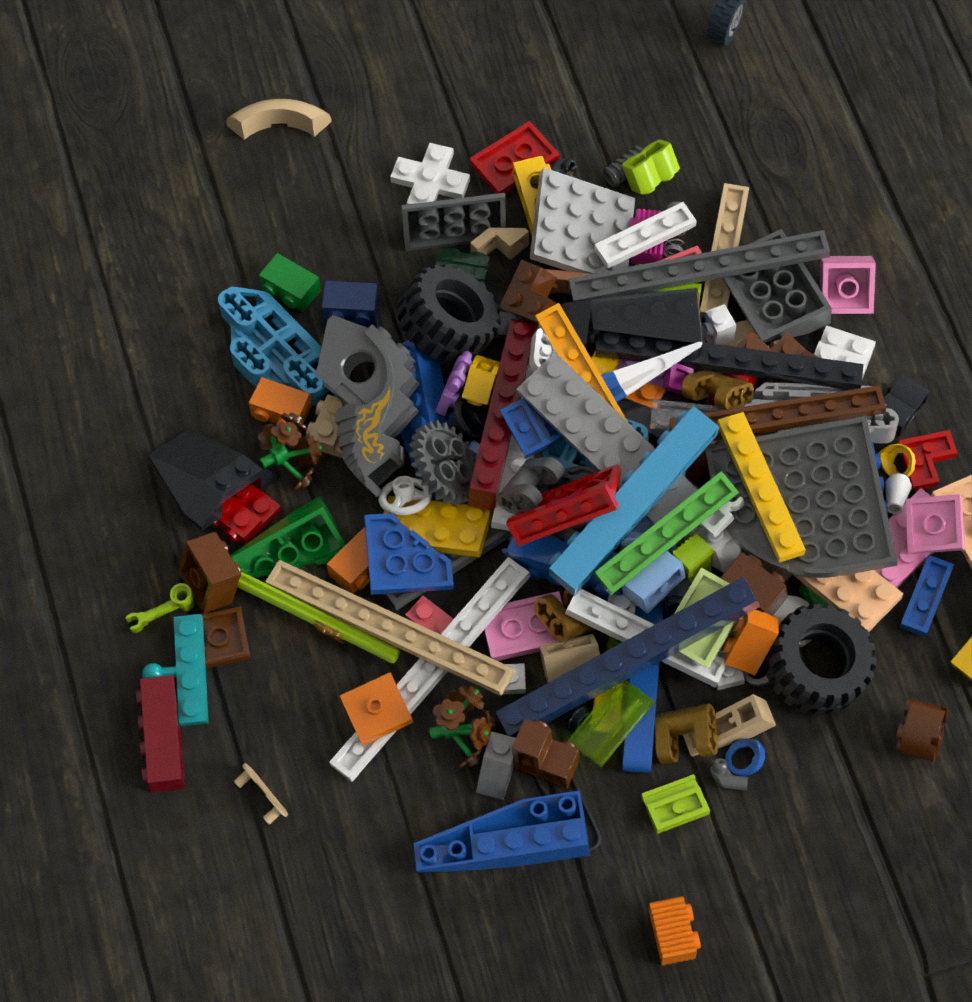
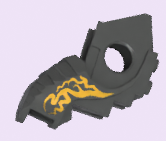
M332 315L327 320L319 362L314 373L325 382L323 385L345 404V406L337 410L335 423L338 425L337 436L340 438L339 449L342 451L345 464L362 485L375 497H378L383 492L378 486L405 464L404 448L400 446V442L395 438L419 412L414 403L409 399L420 385L413 375L416 371L413 364L416 361L409 355L410 352L401 343L398 342L396 344L391 339L392 336L383 327L379 326L377 329L371 325L369 328ZM366 361L374 362V372L369 379L360 383L349 380L352 370L358 364Z

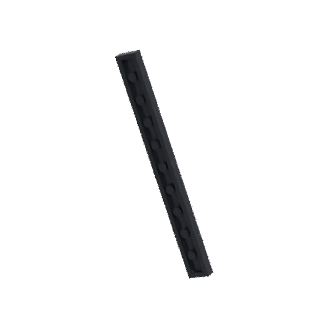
M599 330L596 356L642 362L694 343ZM704 342L699 349L678 362V364L692 369L846 390L861 388L864 366L861 363Z

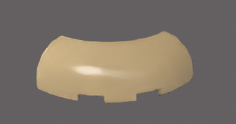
M270 99L256 102L240 109L227 118V126L244 140L253 133L270 128L272 124L285 123L288 127L301 129L315 137L332 122L330 115L324 110L309 103L291 99Z

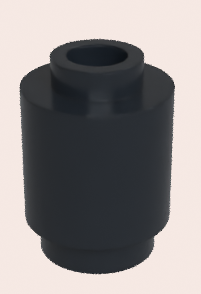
M685 578L664 597L663 606L669 616L675 613L692 584Z

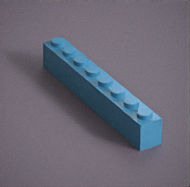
M693 406L689 412L684 410L676 419L675 424L677 425L671 432L666 430L658 439V447L653 452L648 450L639 461L641 466L635 472L631 470L621 481L623 486L617 493L615 492V498L619 504L617 510L586 521L585 524L587 526L581 533L576 531L567 542L568 548L563 553L557 552L550 560L549 575L572 595L575 596L594 575V572L602 566L718 435L719 426Z

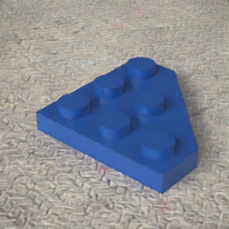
M392 513L364 515L371 595L453 590L452 565L448 557L443 553H438L429 546V542L414 530L411 531L400 523V519Z

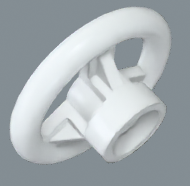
M400 476L382 488L383 492L379 495V503L385 511L394 515H410L424 509L431 501L432 493H428L429 486L427 484L421 485L422 480L409 476ZM393 490L396 499L392 504H389L387 502V495ZM412 500H421L415 505L402 507L405 503Z

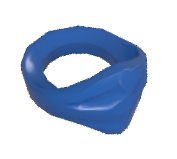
M738 740L730 746L726 753L725 761L727 762V768L735 776L746 777L762 767L765 760V749L757 740ZM747 747L753 749L755 756L747 768L736 769L732 765L731 758L735 751Z

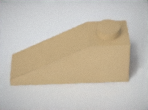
M754 694L715 713L718 748L733 744L741 739L752 738L776 726L767 701ZM695 732L684 734L683 737L690 755H699L695 744Z

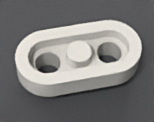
M541 328L534 333L531 340L529 365L533 372L555 353Z

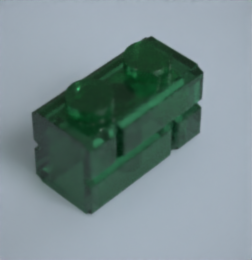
M456 248L439 249L436 265L447 264L451 265L452 268L459 267L464 269L465 273H471L478 282H483L487 286L490 273L489 256L481 252L464 253Z

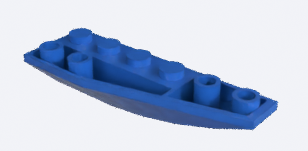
M406 340L402 345L416 361L413 364L416 368L413 375L420 384L409 399L414 403L419 412L400 432V437L411 463H413L415 459L409 455L410 452L414 451L409 446L413 442L412 435L416 434L417 429L429 422L439 421L440 424L447 422L448 409L445 416L435 413L445 389L439 359L433 360L429 358L427 353L424 351L421 353L416 349V345L413 342L410 343L409 340ZM414 467L415 472H418V468Z
M580 790L522 799L414 843L417 872L482 870L590 856Z

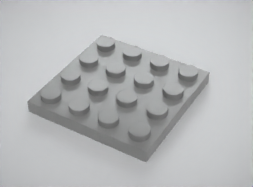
M543 168L539 172L530 259L566 271L590 274L629 267V259L607 269L595 252L594 246L596 243L629 228L630 218H633L635 198Z

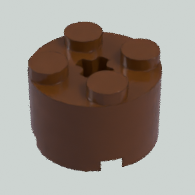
M907 699L904 708V715H906L904 724H899L896 735L898 740L896 752L934 763L941 747L944 735V724L942 722H947L948 708L915 699Z

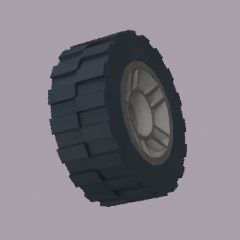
M718 0L709 21L707 39L728 46L739 28L747 1Z

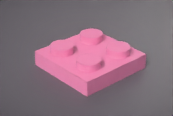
M960 494L905 499L909 554L965 550L962 496Z

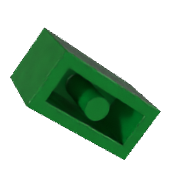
M278 253L259 274L261 288L264 292H268L272 297L276 296L289 308H296L301 312L305 311L321 291L318 276Z

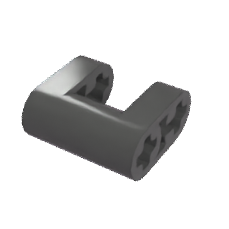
M552 457L527 459L497 496L498 504L510 513L527 512L537 508L543 498L536 486L555 484L564 474L562 464Z

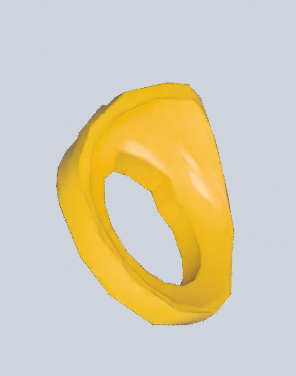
M897 443L889 445L879 452L881 467L888 476L899 473L894 465L895 457L898 453H905L909 459L907 470L900 474L910 477L913 473L916 460L914 453L909 447Z

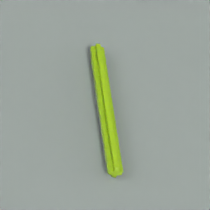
M241 572L238 588L390 663H395L399 658L400 651L398 648Z

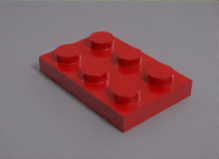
M528 121L469 158L470 165L496 194H506L516 187L513 177L514 162L543 156L545 164L549 163L551 165L555 160L560 159V154L539 130Z

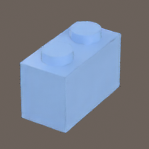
M666 551L622 586L624 596L648 614L686 577L683 564Z

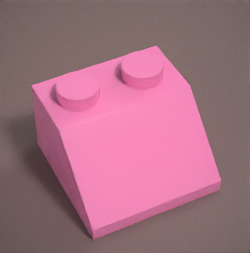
M830 256L820 259V290L832 308L831 314H874L876 263L872 256Z

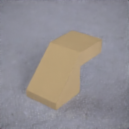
M488 228L470 243L471 257L479 262L495 248H498L511 260L529 245V231L526 228Z

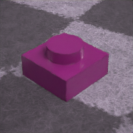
M676 363L665 371L663 389L682 395V383L687 375L693 373L694 369Z

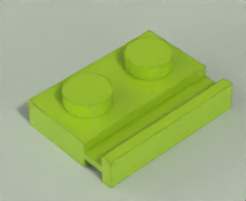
M694 774L641 794L642 801H644L657 834L710 814V809L695 780Z

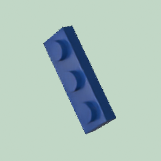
M928 555L902 619L901 629L926 638L954 564Z

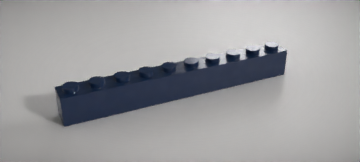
M743 576L496 711L507 735L516 738L524 719L532 722L533 720H539L547 724L761 606Z

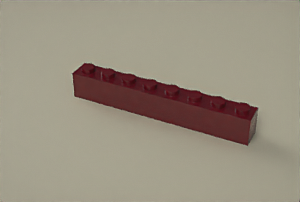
M510 320L469 488V507L490 511L495 510L496 498L499 493L512 437L500 410L521 399V395L517 393V388L525 381L530 359L531 340L536 332L535 323Z

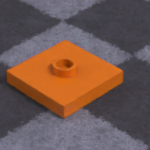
M391 672L340 695L362 746L413 723V719Z

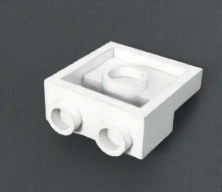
M826 326L814 355L824 359L864 364L863 379L876 341Z

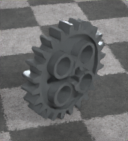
M439 421L429 422L417 429L416 434L412 435L413 442L409 446L414 451L410 452L409 455L415 459V462L411 463V465L418 468V472L415 475L423 478L422 486L426 484L429 486V494L435 492L437 501L443 498L444 504L451 502L452 506L458 503L461 505L469 499V488L476 459H473L472 456L474 452L468 449L470 442L462 440L463 434H456L454 426L448 429L446 422L440 424Z

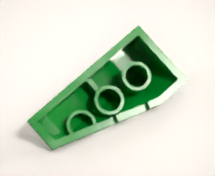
M318 497L290 513L231 554L230 557L233 562L238 563L241 572L258 578L270 575L279 560L298 569L312 564H326L346 543L322 498Z

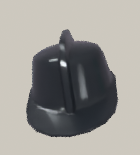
M457 399L454 408L448 414V421L446 422L448 429L454 426L457 435L463 434V441L482 438L489 406L485 404L477 406L468 403L466 399Z

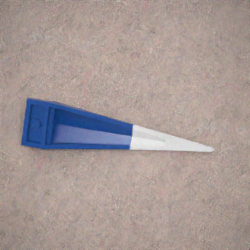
M696 342L660 356L602 374L601 376L618 403L699 349L702 342ZM524 398L500 410L525 459L547 447L550 448L564 438Z

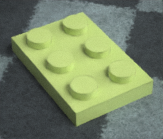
M701 567L675 613L730 583ZM736 621L679 652L702 666L709 668Z

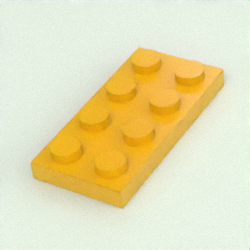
M389 496L387 502L392 504L396 497ZM412 500L405 503L402 507L415 505L421 500ZM430 501L419 512L395 516L400 519V523L411 531L414 530L429 542V546L438 553L480 558L493 511L469 507L468 504L460 505L458 503L452 506L451 503L444 504V502Z

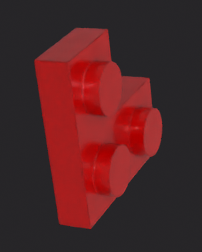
M950 430L898 440V444L909 447L915 455V469L910 477H908L912 485V491H917L921 488L937 487L939 485V478L933 462L948 460L957 456V450ZM901 453L900 456L906 471L909 459L905 453Z

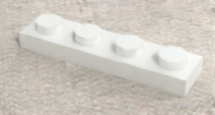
M684 202L596 243L594 250L608 269L695 227L696 219Z

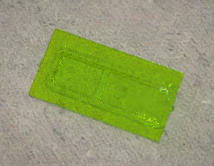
M624 681L609 690L569 738L568 742L574 744L584 756H587L602 767L655 702L641 692L639 688H636L628 681Z

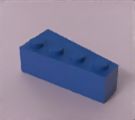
M548 535L518 546L512 536L507 553L516 563L529 571L530 579H547L549 582L561 586L549 575V568L551 567L549 562L557 552L563 553L568 548L567 542L570 538L566 537L563 542L554 536ZM613 552L610 555V557L602 564V566L606 564L609 560H611L614 556H616L618 553ZM594 575L581 588L585 591L586 589L595 590L603 596H610ZM622 587L613 594L621 596L623 592Z

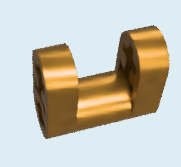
M703 370L685 377L681 393L685 398L696 401L714 397L715 405L726 410L749 404L753 398L754 387L751 383Z
M565 590L563 600L568 608L574 595ZM552 594L535 600V614L556 641L564 642L597 630L566 615V608Z
M710 703L659 713L655 716L656 753L661 764L677 762L679 759L678 736L694 732L696 749L701 757L717 754V719L715 710Z

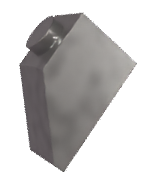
M491 732L483 757L476 795L503 802L514 769L511 748L516 738Z

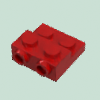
M251 483L222 503V518L213 523L212 526L215 528L219 526L233 543L239 542L244 546L252 541L282 511L281 506Z

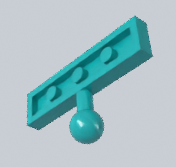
M196 614L174 617L176 666L161 667L159 664L150 663L143 668L142 678L169 675L177 677L179 725L208 724L203 616Z

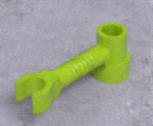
M184 583L176 584L170 591L171 600L165 602V604L163 603L146 612L130 613L125 619L128 623L139 620L137 625L130 628L132 633L142 631L144 626L148 625L150 621L178 608L183 611L191 610L195 604L191 588Z

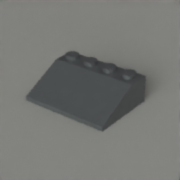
M505 193L401 205L405 251L470 244L488 228H506Z
M780 229L750 244L785 238L787 236ZM803 262L722 278L758 338L764 343L780 340L787 333L792 337L806 335L831 323L832 308Z

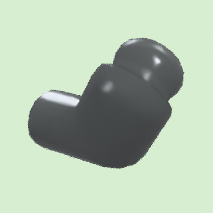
M718 758L713 761L710 768L711 775L720 787L747 791L748 777L732 775L724 759Z

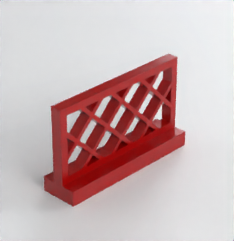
M619 465L611 466L541 493L543 499L537 508L527 512H517L516 516L508 518L506 525L517 545L527 544L617 510L619 504L615 498V492L622 471Z

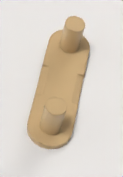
M244 763L242 766L245 771L234 780L236 785L241 788L251 778L266 794V797L275 806L263 817L268 824H271L280 814L287 817L288 813L254 770Z

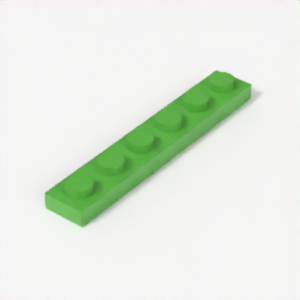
M721 471L594 572V576L607 592L612 595L739 492Z

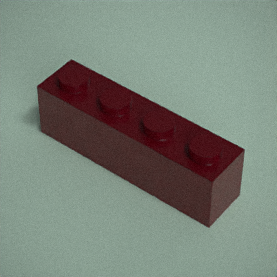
M174 675L140 679L141 689L136 690L137 704L142 706L143 715H138L140 732L144 731V741H140V752L142 758L146 757V767H142L143 783H148L151 793L185 789L177 684Z

